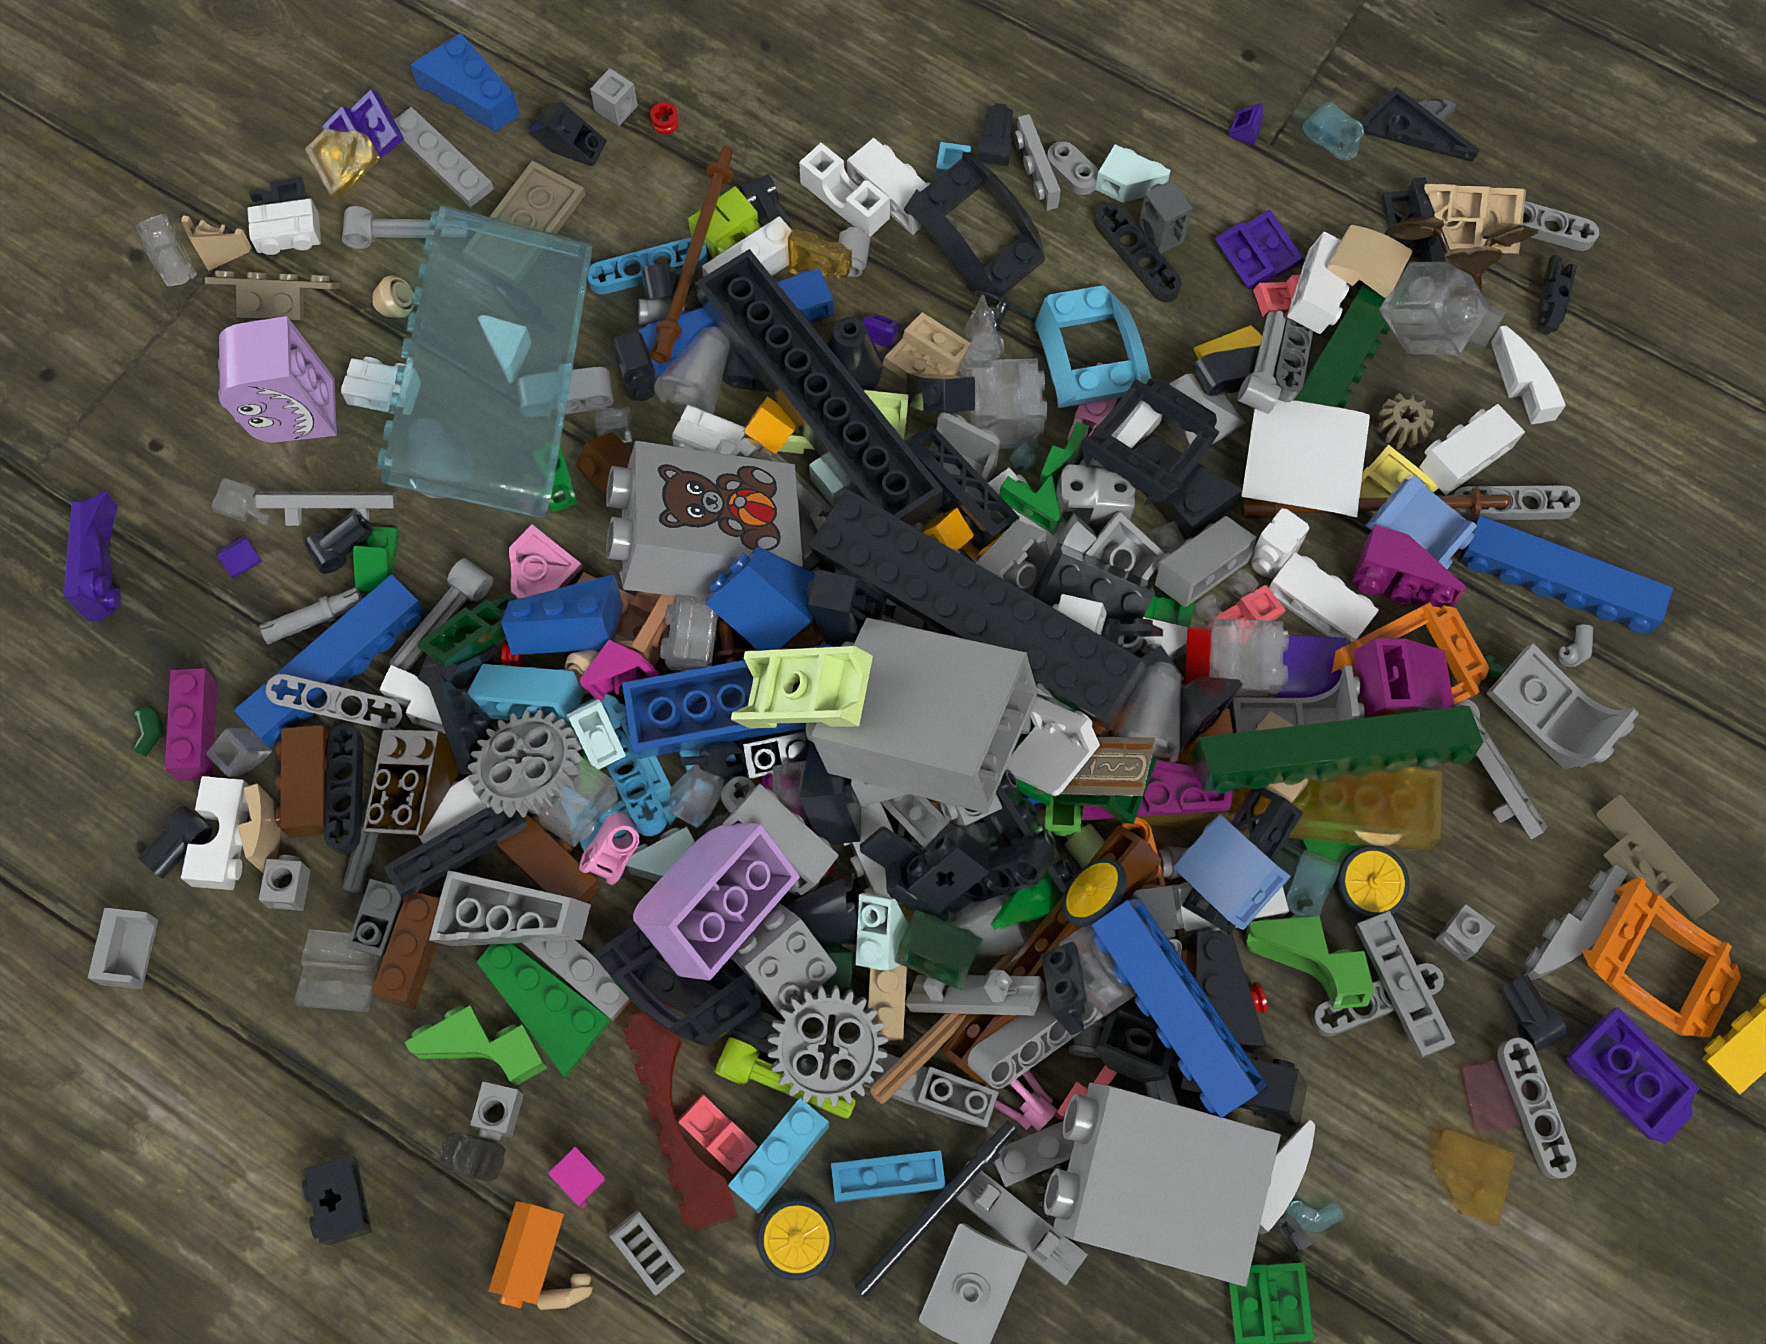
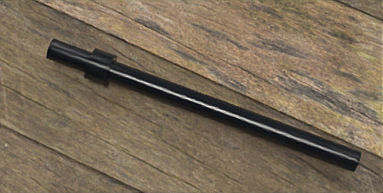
M1008 1120L988 1142L984 1140L975 1149L977 1154L860 1280L855 1288L861 1295L866 1298L987 1164L991 1166L1001 1156L998 1152L1018 1131Z

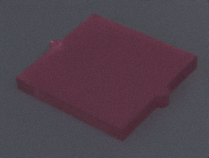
M1489 1060L1486 1064L1460 1068L1474 1132L1498 1128L1502 1131H1507L1509 1127L1523 1125L1499 1062L1495 1063L1493 1060ZM1523 1070L1515 1072L1516 1077L1524 1075ZM1524 1081L1521 1086V1092L1527 1100H1530L1526 1082Z

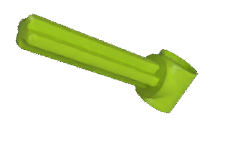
M728 1038L714 1072L742 1085L747 1083L749 1079H752L790 1095L789 1090L792 1082L790 1081L784 1085L779 1084V1078L784 1071L773 1072L771 1067L773 1064L758 1058V1049L740 1040ZM800 1090L792 1097L802 1099L803 1091ZM812 1095L807 1103L818 1107L816 1096ZM843 1095L838 1096L837 1107H833L830 1098H825L822 1106L818 1108L848 1119L855 1106V1099L852 1098V1103H848Z

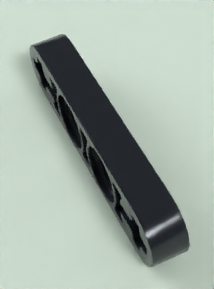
M1115 203L1100 205L1096 211L1094 221L1098 232L1158 301L1171 302L1175 300L1179 295L1182 285L1179 274L1119 205ZM1106 215L1108 218L1115 217L1114 223L1110 219L1104 221V216ZM1129 235L1135 238L1137 243L1134 246L1127 247L1120 242V238ZM1150 258L1155 262L1156 266L1152 269H1145L1140 266L1139 260ZM1163 282L1165 285L1171 283L1172 289L1170 290L1168 287L1162 289L1161 283Z
M349 724L339 725L331 731L327 748L324 840L331 849L339 854L351 853L357 848L361 840L364 739ZM347 736H350L352 740L346 741ZM346 742V748L344 749L340 743ZM351 765L353 768L351 775L347 779L338 780L337 774L339 770L344 766ZM344 797H351L352 801L349 808L345 811L337 812L336 805L338 801ZM344 829L349 834L343 836L342 842H338L336 839L342 837Z

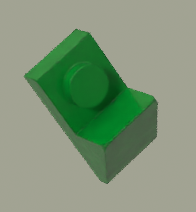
M1008 476L1000 487L999 496L1013 510L1052 535H1055L1061 516L1052 476L1048 477L1037 493H1034L1027 483L1021 480L1015 481Z
M372 526L373 535L361 543V546L353 547L355 587L359 592L370 593L391 574L393 575L400 537L398 528Z

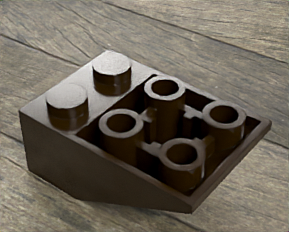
M383 730L363 832L422 836L458 776L459 769L446 734L440 731Z

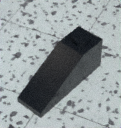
M907 373L908 406L921 411L938 413L975 410V377Z

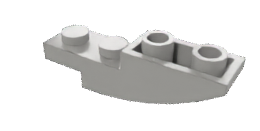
M1614 865L1606 872L1600 870L1589 885L1593 892L1588 900L1583 898L1575 907L1572 915L1568 913L1559 920L1553 918L1542 933V936L1546 938L1541 948L1536 946L1524 963L1529 967L1524 976L1528 975L1531 980L1545 976L1581 955V949L1588 950L1595 944L1616 906L1611 901L1615 895L1613 890L1620 887L1628 872L1617 865Z
M888 1054L886 1058H877L876 1061L883 1066L884 1070L883 1072H871L875 1081L877 1082L900 1058ZM921 1066L890 1098L936 1114L987 1128L999 1092L933 1067L926 1068ZM865 1081L862 1084L863 1086L868 1088H871L873 1086Z

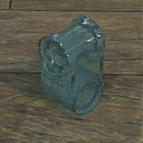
M1324 102L1303 123V130L1307 137L1327 149L1336 158L1350 160L1358 154L1359 141L1363 137L1364 128L1359 121L1344 113L1334 103Z
M1307 849L1303 852L1286 899L1288 908L1293 915L1302 917L1319 916L1327 895L1337 878L1340 868L1339 861ZM1306 895H1308L1312 906H1304L1303 910H1300L1296 901L1298 899L1304 900Z

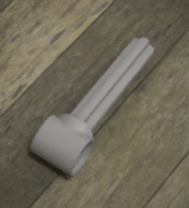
M359 206L348 207L344 211L342 242L351 248H367L371 245V242H375L376 237L465 239L468 236V224L465 220L375 219L374 214L370 210Z
M1279 310L1276 313L1270 312L1267 315L1254 373H1250L1246 377L1237 397L1239 402L1266 414L1273 410L1281 392V387L1277 385L1276 379L1273 377L1286 322L1283 312Z
M466 558L458 561L448 575L447 581L451 588L389 662L390 666L392 665L408 672L424 652L418 648V642L452 618L466 601L477 602L481 600L490 590L493 584V577Z

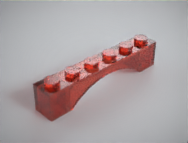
M668 1003L664 1004L667 1008L671 1010ZM644 1012L627 1017L630 1028L624 1029V1034L629 1049H637L640 1062L634 1064L640 1084L647 1083L651 1093V1097L645 1099L651 1119L658 1118L662 1128V1132L656 1134L662 1154L670 1153L674 1167L668 1169V1174L674 1191L681 1188L685 1203L680 1204L679 1208L685 1226L692 1225L697 1233L738 1218L739 1216L727 1180L710 1169L693 1153L685 1141L676 1120L672 1096V1079L676 1059L682 1045L681 1037L662 1027Z

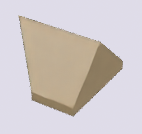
M183 215L181 219L189 239L208 271L250 252L252 246L241 229H236L234 234H223L225 225H221V228H215L201 220L195 228L190 217Z

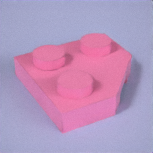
M533 525L509 547L511 593L516 599L566 587L583 569L582 564Z

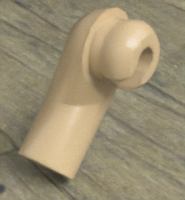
M573 1274L570 1278L571 1288L541 1290L537 1302L538 1308L540 1310L563 1309L588 1298L593 1287H590L591 1276L589 1274Z

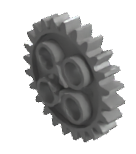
M525 710L522 719L519 720L513 713L510 717V723L507 725L502 720H499V730L495 732L494 730L487 729L486 731L490 738L488 741L478 740L477 743L481 746L482 750L471 753L476 761L468 765V768L473 773L469 777V781L474 786L472 790L487 808L491 807L496 814L504 811L508 817H512L516 810L522 817H525L528 808L531 807L538 814L540 813V804L544 802L549 807H552L551 797L556 795L563 798L564 793L561 788L563 786L573 787L574 784L570 780L569 775L580 773L575 765L582 761V757L578 753L581 745L576 739V734L563 718L558 720L552 712L546 717L542 710H538L534 718L528 710Z
M819 985L818 996L815 997L811 995L808 989H805V1001L800 1002L792 996L793 1009L790 1011L784 1007L780 1008V1013L785 1020H773L772 1026L779 1031V1034L768 1035V1041L778 1045V1047L768 1050V1057L779 1058L771 1066L772 1071H784L779 1078V1084L784 1085L791 1081L790 1095L793 1096L802 1090V1100L805 1104L812 1095L816 1096L818 1107L822 1106L825 1098H830L833 1107H837L838 1096L842 1095L848 1103H852L850 1092L855 1090L858 1094L864 1096L865 1092L862 1086L864 1081L874 1085L876 1081L871 1072H883L884 1070L883 1066L876 1061L877 1058H886L888 1055L886 1050L878 1047V1045L888 1042L887 1036L876 1034V1032L884 1027L883 1021L872 1022L871 1020L877 1014L875 1007L864 1011L863 1009L867 1002L866 998L861 997L854 1003L853 990L851 989L846 992L844 997L840 996L837 985H834L831 995L825 994L822 985ZM830 1014H835L832 1040L836 1047H832L829 1050L826 1078H821L820 1072L824 1055L820 1045L826 1043L828 1017ZM809 1017H816L823 1024L818 1032L810 1034L802 1029L803 1022ZM846 1022L857 1024L859 1026L858 1033L852 1038L842 1037L839 1035V1029L842 1024ZM804 1054H811L817 1059L816 1065L809 1070L801 1069L796 1064L798 1058ZM840 1059H848L853 1062V1068L849 1073L840 1075L833 1070L834 1064Z

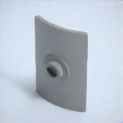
M965 1223L959 1224L919 1317L920 1323L958 1344H990L1025 1264L1027 1253L1024 1250L996 1241Z

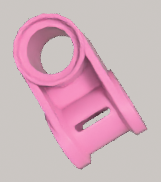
M613 813L604 820L594 840L586 848L579 865L581 872L588 873L590 871L605 878L606 883L610 885L618 882L627 862L639 844V835L631 817L624 813ZM628 830L624 837L613 838L617 831Z

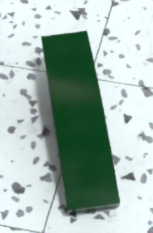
M506 592L493 603L486 599L472 611L465 607L419 641L418 648L444 667L465 660L489 648L506 637L501 622L508 602L516 600V598Z

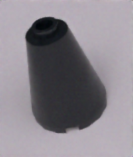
M846 317L839 320L830 335L827 345L861 388L872 391L878 385L883 370L881 356L865 324L861 320L854 317Z
M854 873L842 876L783 905L801 918L819 944L857 945L859 894L864 892L859 879H854Z

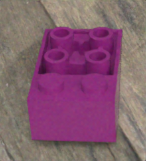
M1376 524L1360 550L1350 586L1357 587L1365 594H1379L1391 598L1397 604H1411L1417 607H1422L1429 602L1435 607H1442L1444 605L1454 607L1466 589V586L1411 536Z
M1375 638L1353 651L1356 673L1360 681L1361 703L1364 705V718L1455 708L1444 650L1408 639Z

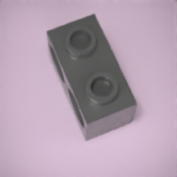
M1173 180L1162 185L1156 184L1148 189L1145 193L1138 228L1161 254L1184 243L1193 210Z

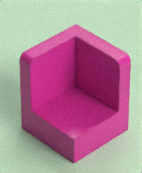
M574 1147L548 1173L582 1209L588 1204L585 1200L605 1181V1177L577 1147Z

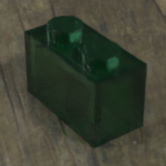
M916 910L899 943L895 962L962 991L977 960L983 938L975 935L968 929L958 928L946 923L933 914H925Z

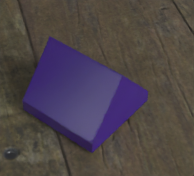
M1259 103L1237 111L1229 136L1233 139L1255 145L1263 123V105Z
M875 313L864 318L863 323L873 342L891 349L900 330V322Z
M246 535L216 550L217 557L232 579L262 562Z

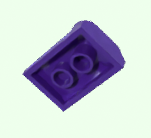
M103 491L91 499L72 502L64 597L88 621H102L106 616L113 615L116 608H119L121 605L120 591L118 588H114L112 584V561L109 549L118 505L107 492Z
M1619 1007L1612 1009L1597 1021L1571 1048L1566 1057L1572 1072L1580 1078L1587 1079L1648 1140H1657L1666 1144L1693 1115V1096L1700 1088Z

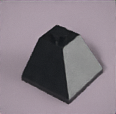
M1198 676L1188 685L1182 682L1174 689L1169 696L1172 703L1165 712L1170 753L1175 758L1216 724L1242 687L1243 683L1240 680Z

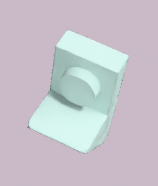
M599 699L567 714L570 725L578 737L594 772L626 756Z

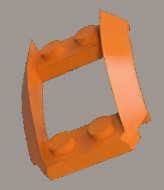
M1429 602L1336 650L1332 672L1338 669L1342 671L1344 665H1351L1353 676L1357 677L1354 650L1375 638L1398 639L1425 624L1438 648L1445 651L1446 662L1458 684L1451 687L1454 706L1480 693L1478 687L1481 680L1486 678L1489 666L1458 610L1445 605L1435 607ZM1360 693L1359 697H1357L1359 703H1361Z
M1637 877L1614 889L1613 891L1620 899L1592 950L1581 949L1588 966L1625 1000L1681 1036L1711 1037L1741 979L1738 965L1731 963L1729 952L1732 946L1727 942L1718 940L1693 924L1659 894H1653L1645 886L1647 882L1643 878ZM1649 925L1677 945L1706 961L1679 1013L1654 998L1624 973Z

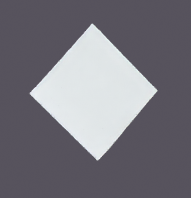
M1278 400L1269 414L1255 409L1242 497L1330 511L1357 518L1370 415L1343 408L1294 400L1291 402Z

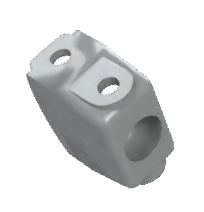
M1067 465L1059 475L1056 485L1057 502L1061 516L1060 522L1064 524L1067 522L1062 517L1064 512L1075 513L1098 536L1117 511L1121 512L1130 521L1135 507L1136 489L1129 481L1116 473L1107 471L1103 467L1090 465L1087 468L1086 465Z

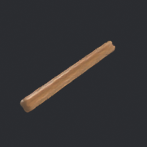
M1016 948L1011 949L991 970H1005L1019 950ZM946 1013L871 1087L870 1094L881 1104L885 1103L952 1037L969 1014Z

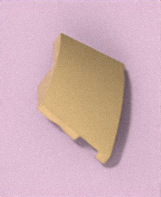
M1425 184V191L1431 201L1435 217L1444 221V226L1441 229L1444 232L1450 250L1484 246L1487 239H1483L1481 233L1490 226L1502 223H1523L1526 189ZM1520 242L1511 245H1499L1496 243L1491 247L1500 249L1504 254H1519Z

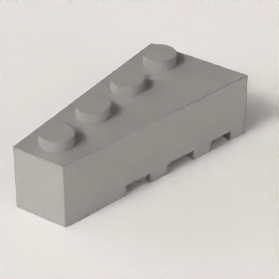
M1016 520L982 555L976 564L1032 595L1050 559L1045 531ZM927 623L930 632L947 635Z
M448 870L429 941L448 946L582 940L591 904L570 897Z

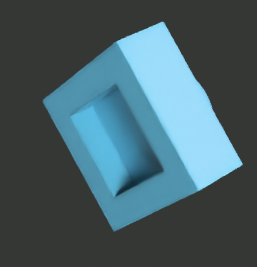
M940 142L936 175L941 176L962 159L963 152H971V146Z

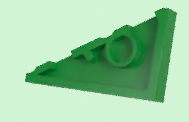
M1047 871L1038 885L1011 893L990 925L994 930L997 928L1006 929L1023 921L1029 922L1043 918L1050 913L1063 894Z

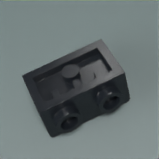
M1069 942L1041 954L1051 1014L1072 1036L1084 1031L1082 1014H1085L1084 1004L1087 1002L1078 947L1074 942Z

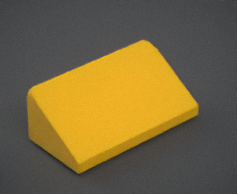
M1250 325L1196 346L1193 350L1198 359L1214 352L1258 346L1261 344L1262 335Z

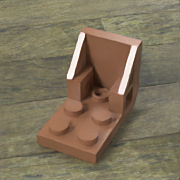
M583 572L577 584L597 578ZM619 589L623 609L613 642L641 654L656 668L683 621L678 596L639 591L636 596H633Z

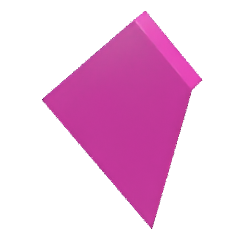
M608 640L581 677L580 683L596 700L602 701L605 700V694L614 689L616 694H620L619 688L623 686L622 683L640 680L643 676L657 677L659 672L641 654Z

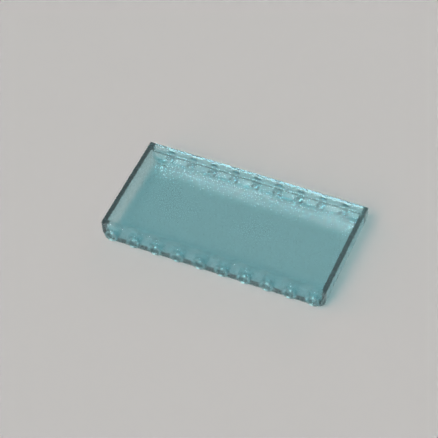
M440 205L439 211L432 210L429 229L435 230L434 236L427 235L423 254L429 255L428 261L421 260L418 279L424 281L423 287L417 285L415 287L412 305L418 306L417 313L410 311L406 331L413 332L411 339L404 338L401 358L407 359L406 365H398L395 385L401 386L400 393L392 392L389 412L395 413L394 420H386L382 440L389 441L388 448H380L376 468L383 469L381 483L545 518L553 488L593 243Z

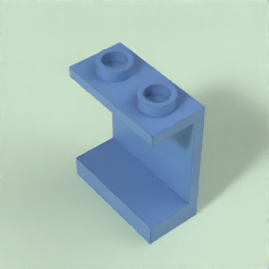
M1408 474L1365 526L1372 531L1376 524L1408 534L1448 569L1453 562L1450 558L1457 549L1463 550L1473 540L1475 534L1472 532L1477 525L1463 518L1424 486L1425 483L1418 477Z
M1221 814L1204 828L1203 834L1191 847L1181 854L1179 861L1173 867L1228 921L1242 930L1247 927L1291 877Z

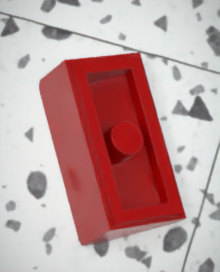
M1192 627L1187 629L1186 685L1198 676L1210 677L1211 629L1208 627Z

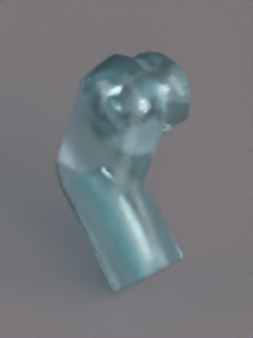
M1299 1200L1292 1202L1287 1209V1214L1293 1217L1303 1230L1315 1234L1324 1231L1345 1218L1337 1202H1333L1318 1211L1305 1206V1203Z

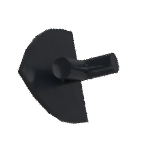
M975 290L974 292L977 297L996 305L995 308H990L987 312L989 321L982 335L985 338L994 341L1007 310L1032 321L1035 319L1030 313L999 296L981 290Z

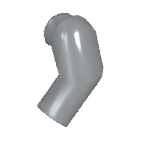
M1584 624L1576 626L1575 643L1568 647L1563 646L1559 650L1558 656L1562 665L1576 667L1591 657L1593 645L1592 626Z

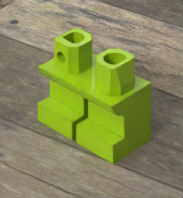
M736 186L718 198L704 241L713 259L762 228L758 223V212ZM701 210L688 218L692 237Z

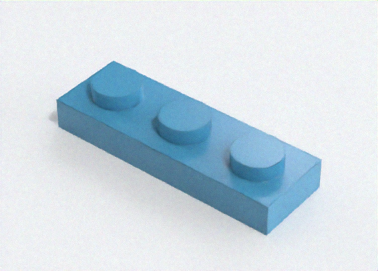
M941 1150L831 1163L835 1203L944 1190L946 1188Z

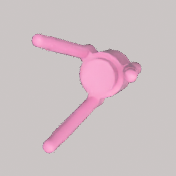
M1028 1070L1023 1076L1035 1093L1031 1094L1016 1079L1010 1083L1026 1100L1019 1108L1024 1114L1018 1113L996 1100L994 1108L1016 1120L1026 1130L1032 1125L1037 1131H1040L1058 1110L1051 1104L1053 1099L1044 1092L1030 1070Z

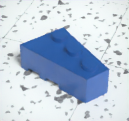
M461 33L410 64L418 88L423 91L429 90L439 96L442 102L448 105L450 103L462 109L465 115L493 131H497L520 116L514 93Z
M615 574L509 601L501 624L511 654L600 650L608 640L614 641L623 609V602Z

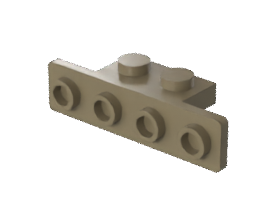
M215 271V277H205V284L236 285V315L239 318L271 319L288 316L290 320H304L303 288L340 289V282H330V276L310 275V281H298V274H278L279 280L267 279V273L247 272V278H235V271Z
M1622 795L1616 796L1596 813L1601 822L1619 840L1603 856L1611 863L1612 867L1617 865L1628 872L1625 877L1628 882L1637 877L1643 878L1647 882L1645 886L1653 894H1659L1664 899L1670 895L1693 920L1698 919L1719 903V898Z

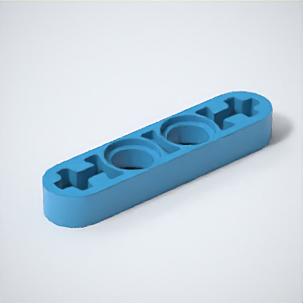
M692 238L596 262L587 271L589 287L593 292L602 295L642 285L641 270L638 274L630 276L624 273V269L631 264L638 265L639 267L655 265V260L661 256L669 257L672 260L670 267H683ZM705 243L703 244L695 270L702 268L708 260ZM676 253H679L681 262L677 263ZM618 269L620 277L618 279H616L614 270ZM604 274L606 281L600 282L598 275Z
M614 729L626 756L607 765L606 768L637 831L644 836L656 835L666 827L667 818L636 754L632 751V746L626 734L619 729ZM624 765L634 766L633 770L628 774H617L619 768ZM643 788L646 790L645 794L640 798H629V794L635 789ZM648 808L654 819L647 821L642 810Z

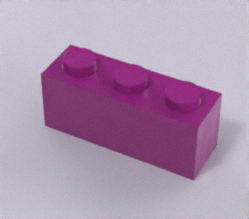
M205 668L170 670L165 770L177 781L201 780L202 776L213 777L218 682Z

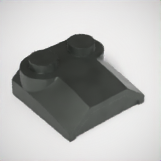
M1118 1005L1109 1012L1095 1051L1108 1069L1146 1083L1166 1079L1175 1050L1173 1047L1168 1049L1162 1043L1156 1032L1159 1026L1154 1019Z

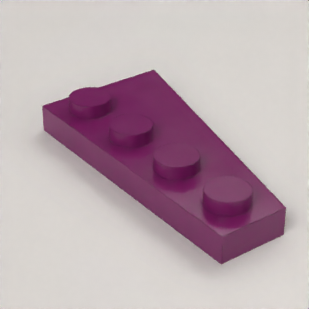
M1157 760L1136 817L1229 811L1232 791L1226 793H1217L1215 791L1202 792L1195 766ZM1084 806L1082 820L1115 818L1102 807Z

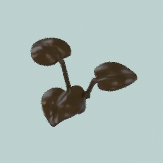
M1411 217L1394 224L1385 231L1386 236L1390 234L1394 237L1409 240L1436 235L1440 239L1445 253L1444 260L1449 263L1450 275L1455 276L1456 295L1463 298L1476 297L1482 294V273H1485L1489 266L1502 257V251L1491 246L1496 243L1499 245L1519 243L1539 233V229L1522 224H1496L1484 229L1481 233V237L1487 239L1484 246L1450 250L1444 232L1440 229L1444 226V221L1435 217Z

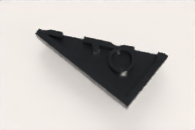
M1395 87L1360 120L1356 128L1361 133L1471 162L1478 156L1480 151L1398 87Z
M426 663L422 669L460 774H472L468 765L476 761L471 753L482 750L477 741H488L490 736L486 730L491 729L495 732L496 730L490 725L491 718L480 710L479 705L467 692L462 689H456L450 683L451 676L445 669H441L438 664Z

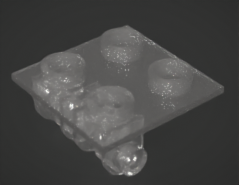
M981 295L964 329L967 341L971 344L958 369L961 376L980 377L982 385H985L1001 354H1003L1004 343L1002 337L997 334L993 310L988 307L985 296Z

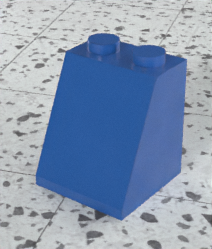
M759 546L748 556L742 553L730 567L731 571L727 575L721 572L709 585V589L712 592L705 604L759 651L778 650L812 622L814 617L808 605L807 589L811 579L815 578V574Z

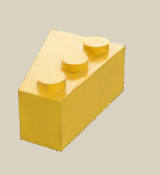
M1766 993L1760 997L1759 1002L1749 1012L1745 1011L1731 1024L1733 1028L1724 1037L1721 1035L1717 1036L1704 1048L1707 1054L1702 1060L1733 1092L1739 1095L1766 1072Z

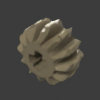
M1399 393L1395 396L1394 400L1388 399L1384 403L1383 410L1377 416V422L1380 423L1378 433L1387 434L1385 444L1393 440L1396 442L1397 450L1402 448L1404 443L1411 450L1416 447L1417 443L1422 444L1427 440L1428 433L1434 427V421L1431 420L1433 410L1424 409L1426 399L1418 403L1415 401L1414 394L1409 395L1406 400Z

